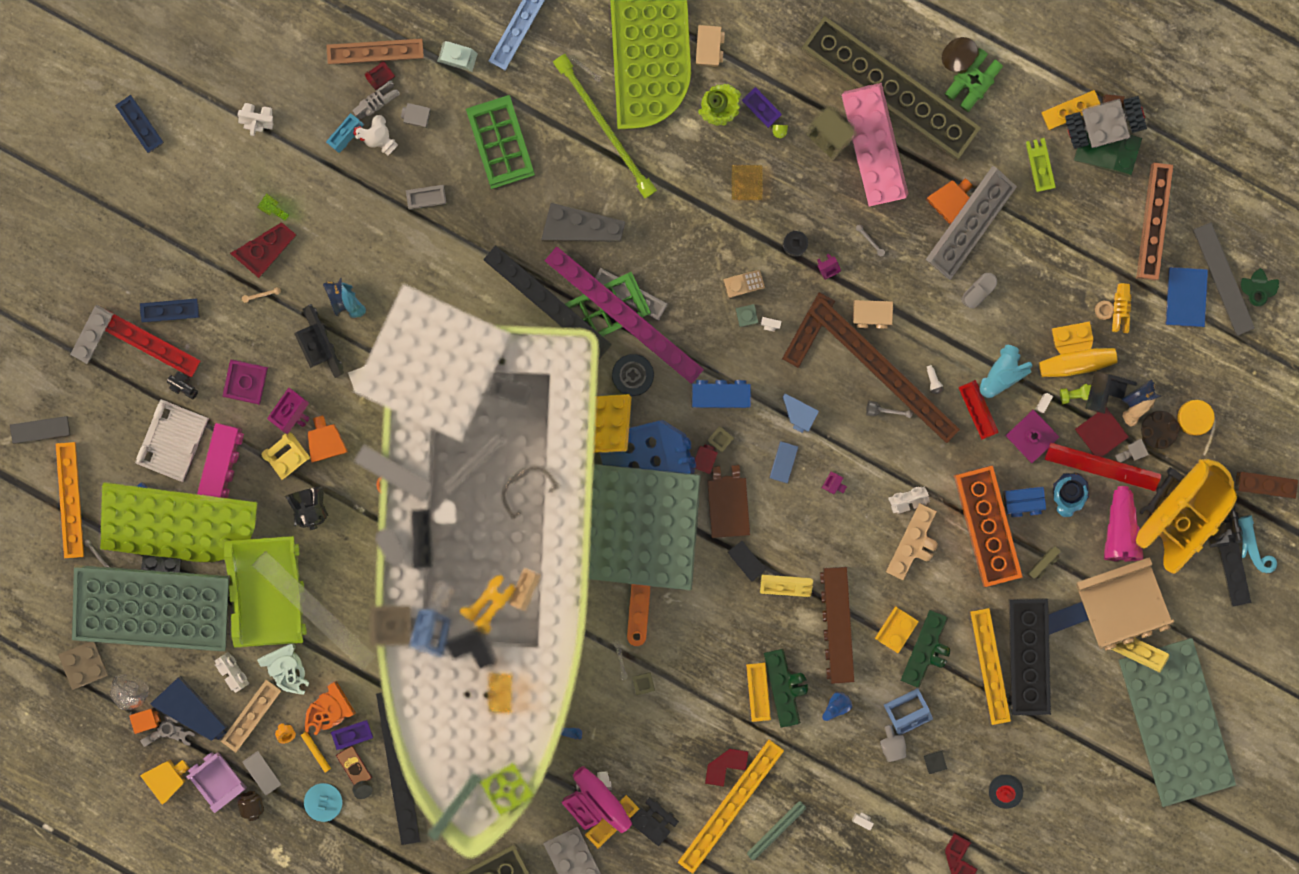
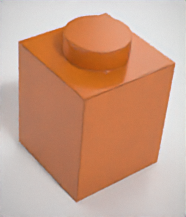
M154 707L129 715L135 734L159 726V722H161L159 712L155 711Z

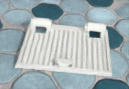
M161 399L135 463L184 482L209 418ZM165 408L171 410L167 419L161 417ZM147 451L153 453L150 462L144 460Z

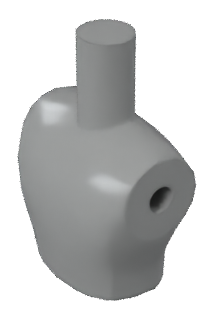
M892 724L884 726L887 738L880 741V746L887 762L907 757L904 736L894 735Z

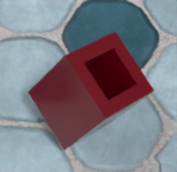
M704 444V447L699 446L695 457L696 467L694 469L708 474L711 473L718 452H715V447Z

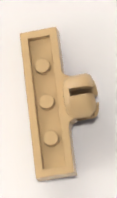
M919 503L889 564L887 573L904 580L915 558L930 561L934 554L924 548L926 547L932 551L937 549V542L927 536L937 511Z

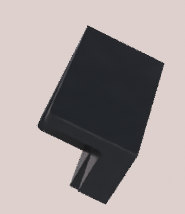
M1094 372L1085 409L1105 414L1109 396L1122 399L1125 396L1127 385L1137 386V382L1107 373Z
M481 625L446 640L443 644L445 649L448 648L453 660L471 652L479 670L489 665L494 666L498 661Z

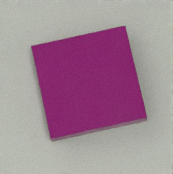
M230 359L222 397L260 405L268 367Z

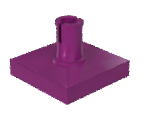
M288 387L267 419L288 435L295 423L301 427L306 425L300 419L308 423L309 417L304 415L303 411L309 402Z
M1034 409L1005 435L1031 464L1048 449L1050 443H1054L1059 438Z

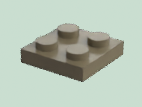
M370 606L371 646L410 645L411 606Z
M88 642L58 654L72 690L109 676L96 642Z

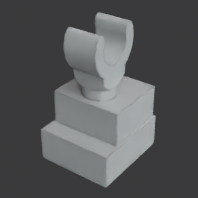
M1140 438L1127 445L1129 450L1119 453L1115 457L1118 462H1122L1133 456L1135 461L1149 455Z

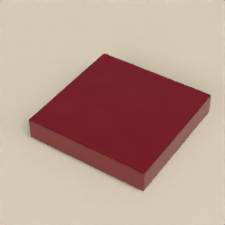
M1107 407L1105 414L1097 412L1075 428V431L1092 454L1103 457L1128 438V435Z

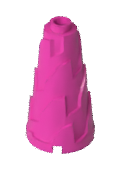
M1118 486L1117 490H1114L1113 501L1110 507L1104 560L1119 562V560H1124V562L1143 560V550L1136 544L1140 528L1137 524L1133 493L1129 490L1128 486Z

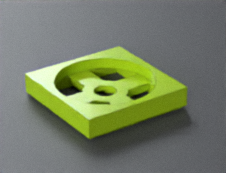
M514 762L480 782L500 817L534 797ZM511 772L516 774L518 778L508 782L503 774ZM497 779L500 788L492 794L490 786L492 781ZM507 785L511 787L509 793H505L503 790ZM523 785V795L518 800L515 795V789ZM503 796L507 797L511 806H501L497 803V800Z

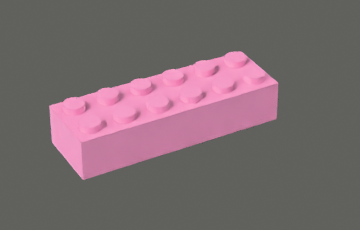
M882 83L844 91L842 99L847 119L856 128L854 130L856 135L852 140L868 205L874 206L907 198V185Z

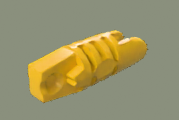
M1120 283L1114 296L1112 331L1118 332L1121 324L1122 332L1129 333L1131 313L1130 284Z

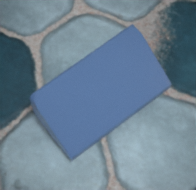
M780 441L769 478L788 483L798 446Z

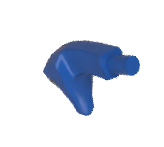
M836 691L829 700V704L822 715L823 720L829 721L850 711L853 707L849 696L843 692Z

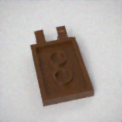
M731 465L732 476L721 477L720 466L712 467L713 480H708L712 538L750 535L746 478H740L739 465Z

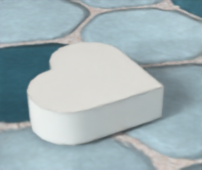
M444 501L441 507L435 510L433 513L435 522L441 524L456 523V507L452 501Z

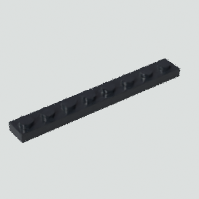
M495 245L483 259L563 329L587 330L594 334L598 341V359H601L612 346L607 339L498 246Z
M376 693L401 845L421 842L413 793L405 778L388 719L384 693Z

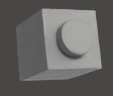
M407 103V107L402 109L401 118L404 119V124L427 129L431 109Z

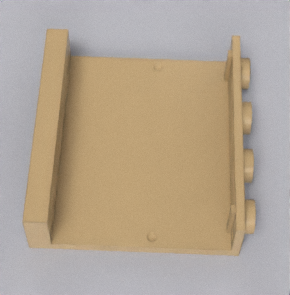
M1150 557L1077 582L1076 587L1100 650L1104 648L1106 651L1116 648L1118 643L1123 642L1126 645L1134 642L1135 637L1141 636L1146 638L1153 635V631L1159 629L1160 632L1169 630L1171 628L1170 625H1173L1174 620L1170 618L1151 567Z

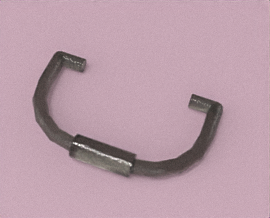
M530 466L522 468L508 478L509 481L504 485L501 495L504 508L512 519L520 516L522 512L518 510L516 513H513L506 500L509 486L525 477L528 472L540 471L552 483L553 486L548 489L549 493H552L559 488V485L547 469L540 466Z

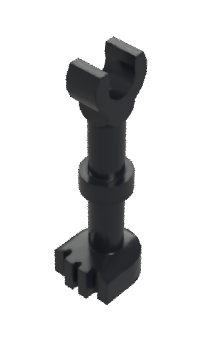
M1169 467L1166 471L1168 474L1161 487L1156 489L1157 493L1150 503L1142 507L1139 513L1142 515L1145 510H1149V518L1154 513L1162 497L1167 495L1166 491L1173 481L1181 482L1184 476Z

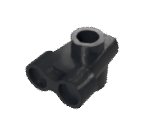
M179 371L174 376L170 375L167 379V383L170 385L169 389L176 394L182 392L192 400L198 394V390L188 384L190 378Z

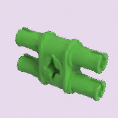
M981 48L978 49L979 55L973 64L968 67L965 73H958L954 76V82L945 93L949 99L954 101L961 90L967 88L969 94L960 105L967 112L972 109L978 99L984 98L983 95L994 84V78L1003 67L1000 62L994 60L985 72H980L979 66L988 55ZM974 76H976V77H977V80H976V81L978 82V84H977V83L971 84V83H970V82H971V78H970V77L973 78Z

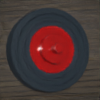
M1012 775L997 776L989 786L990 800L997 807L1003 809L1013 808L1023 798L1024 790L1022 783Z

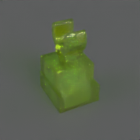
M267 193L257 206L259 210L270 216L271 213H274L284 221L289 216V214L277 207L279 202Z

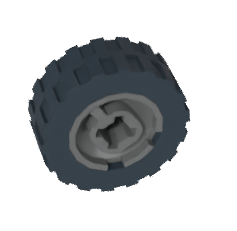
M628 354L621 357L615 363L612 370V380L618 391L624 395L638 396L648 391L654 380V370L651 363L645 357L638 354Z

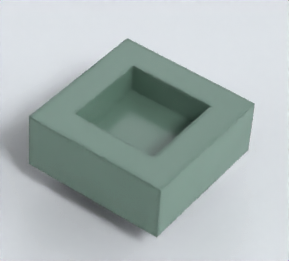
M754 304L735 308L739 327L758 323Z

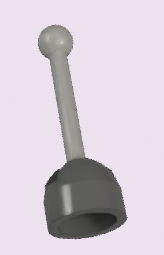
M868 401L866 416H877L880 412L905 415L907 418L913 416L910 410L905 412L884 409L875 401Z

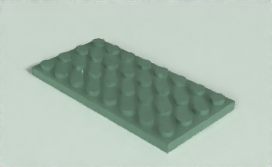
M75 565L72 640L225 652L227 644L229 576Z
M1193 638L1157 648L1169 654V659L1161 673L1128 657L1118 659L1162 807L1236 785Z

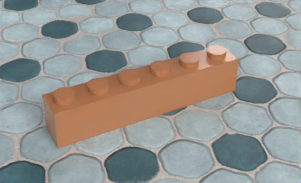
M1153 163L1150 167L1137 279L1159 280L1173 165Z

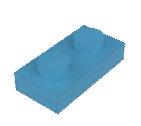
M350 113L326 143L340 153L355 136L353 134L354 128L358 126L363 127L364 124Z

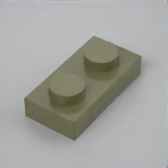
M1052 546L1027 574L1032 579L1036 577L1038 579L1041 578L1046 572L1045 568L1049 563L1053 565L1060 558L1058 554L1061 551L1056 546Z

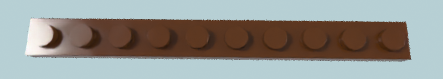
M822 297L807 311L945 443H948L960 430Z

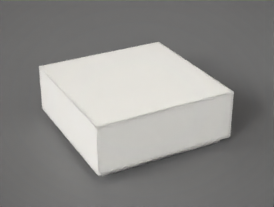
M1048 393L1043 394L1036 407V411L1044 413L1053 396Z

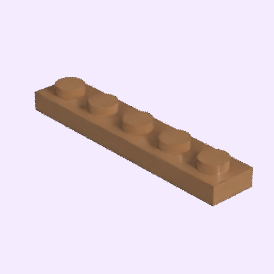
M423 39L327 45L328 65L424 59Z

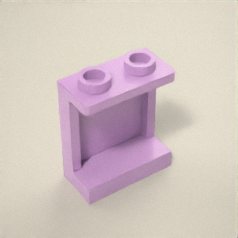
M213 752L203 758L205 762L201 766L198 764L194 765L188 770L190 774L186 776L211 805L210 808L214 813L247 788L219 752L215 755Z

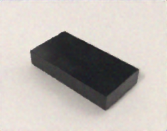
M742 540L727 552L751 582L766 571L765 567Z

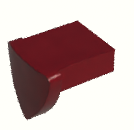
M384 61L371 71L364 73L366 79L375 90L395 78V75Z

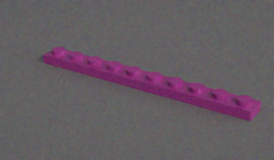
M557 246L545 259L547 264L689 383L692 384L704 370Z

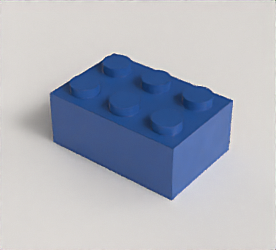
M696 380V384H692V408L751 407V384H747V380H735L734 384H727V380H716L715 384H708V380Z

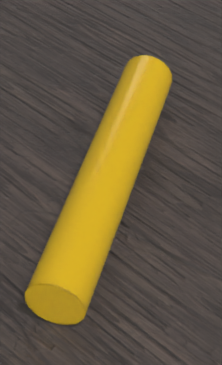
M308 732L301 734L300 736L325 773L329 771L331 767Z

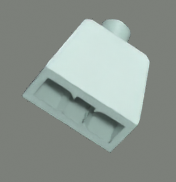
M445 41L442 44L437 62L472 72L478 53L471 48Z

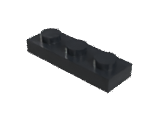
M431 509L411 510L413 569L433 568Z

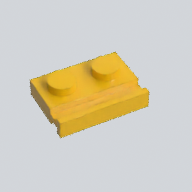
M895 606L875 636V639L896 653H899L919 621Z

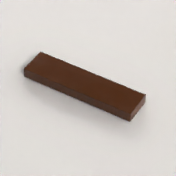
M818 292L811 305L812 307L822 297L833 307L835 300ZM807 312L782 357V360L797 368L800 367L822 327L809 312Z

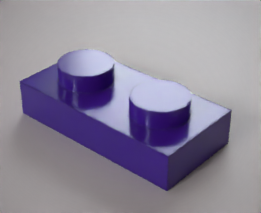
M756 87L742 99V102L767 128L782 115Z
M368 719L331 731L336 750L374 738Z

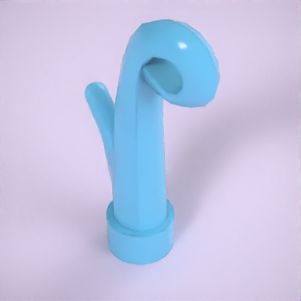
M1252 515L1239 518V527L1242 528L1243 532L1241 557L1245 558L1248 550L1258 570L1263 573L1273 572L1277 568V560L1273 556L1260 558ZM1266 561H1271V566H1264Z

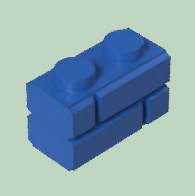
M1043 487L1004 491L1006 514H1011V517L1023 516L1022 512L1038 515L1042 514L1041 510H1046Z

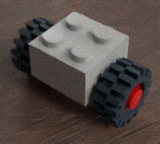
M1139 96L1123 100L1126 113L1123 112L1120 99L1082 109L1086 124H1084L1080 112L1066 115L1067 129L1073 148L1077 149L1089 145L1086 132L1089 134L1092 148L1130 138L1126 121H1129L1132 133L1146 130L1145 115Z

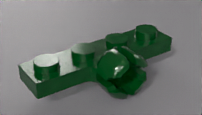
M929 610L900 681L920 688L929 665L939 668L945 666L947 660L938 656L939 654L947 657L950 656V648L940 643V637L949 617Z
M784 648L765 652L764 657L780 727L800 724L796 697L807 694L808 684L800 686L798 684L807 681L803 673L791 674L789 672Z

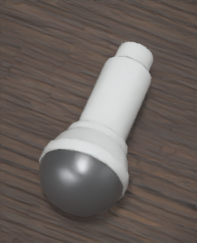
M932 365L927 366V373L931 381L930 390L934 394H939L943 391V385L938 381Z

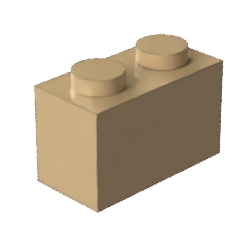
M698 25L695 66L718 67L719 62L723 63V51H720V43L724 44L725 32H721V27Z
M853 301V324H857V328H868V325H876L877 329H888V325H892L893 302Z

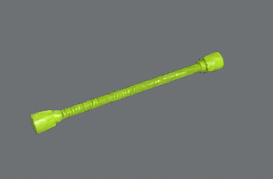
M563 54L553 61L555 67L561 75L564 74L569 78L574 88L579 92L578 94L583 98L582 100L586 102V106L600 127H602L604 133H606L611 143L616 147L615 149L620 153L619 155L623 157V161L627 163L626 165H628L629 170L638 183L636 187L644 199L655 193L657 189L649 178L646 179L644 175L639 173L640 171H638L637 166L629 154H627L622 144H620L614 132L609 128L610 126L605 122L606 120L602 118L603 116H601L600 111L592 99H590L581 83H579L577 77H575L572 70L574 66L567 55Z

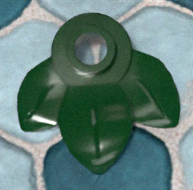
M1261 268L1253 273L1251 279L1242 278L1241 280L1242 291L1248 295L1250 303L1257 307L1263 306L1269 297L1277 293L1279 288V280L1273 279L1268 281L1265 272ZM1257 293L1261 295L1259 301L1255 299V294Z

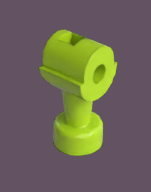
M1084 384L1079 389L1068 391L1067 388L1060 389L1061 403L1066 404L1070 402V399L1077 398L1088 400L1091 385Z

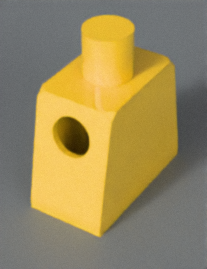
M168 760L140 776L163 805L186 782L182 774L189 770L190 767L184 760L176 765L171 760Z

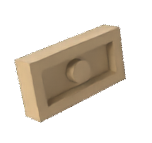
M524 568L509 604L526 611L541 575Z

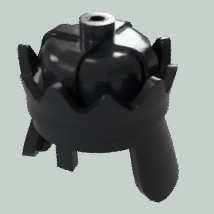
M324 486L301 490L285 496L294 511V526L299 524L302 528L310 527V530L318 529L317 525L324 523L327 516H329L323 504Z

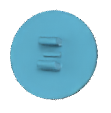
M319 783L307 791L304 798V807L312 819L320 822L330 821L341 811L342 796L333 785Z

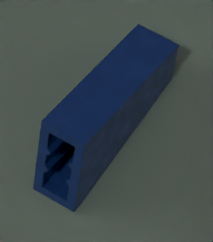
M181 676L150 703L154 708L211 741L215 738L219 740L227 733L224 729L228 726Z

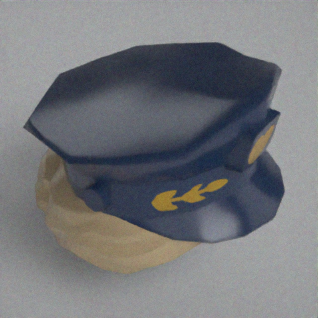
M1149 380L1121 399L1130 407L1123 412L1124 421L1129 426H1135L1138 423V419L1148 412L1150 407H1154L1155 400L1161 397V395L1155 393V382Z

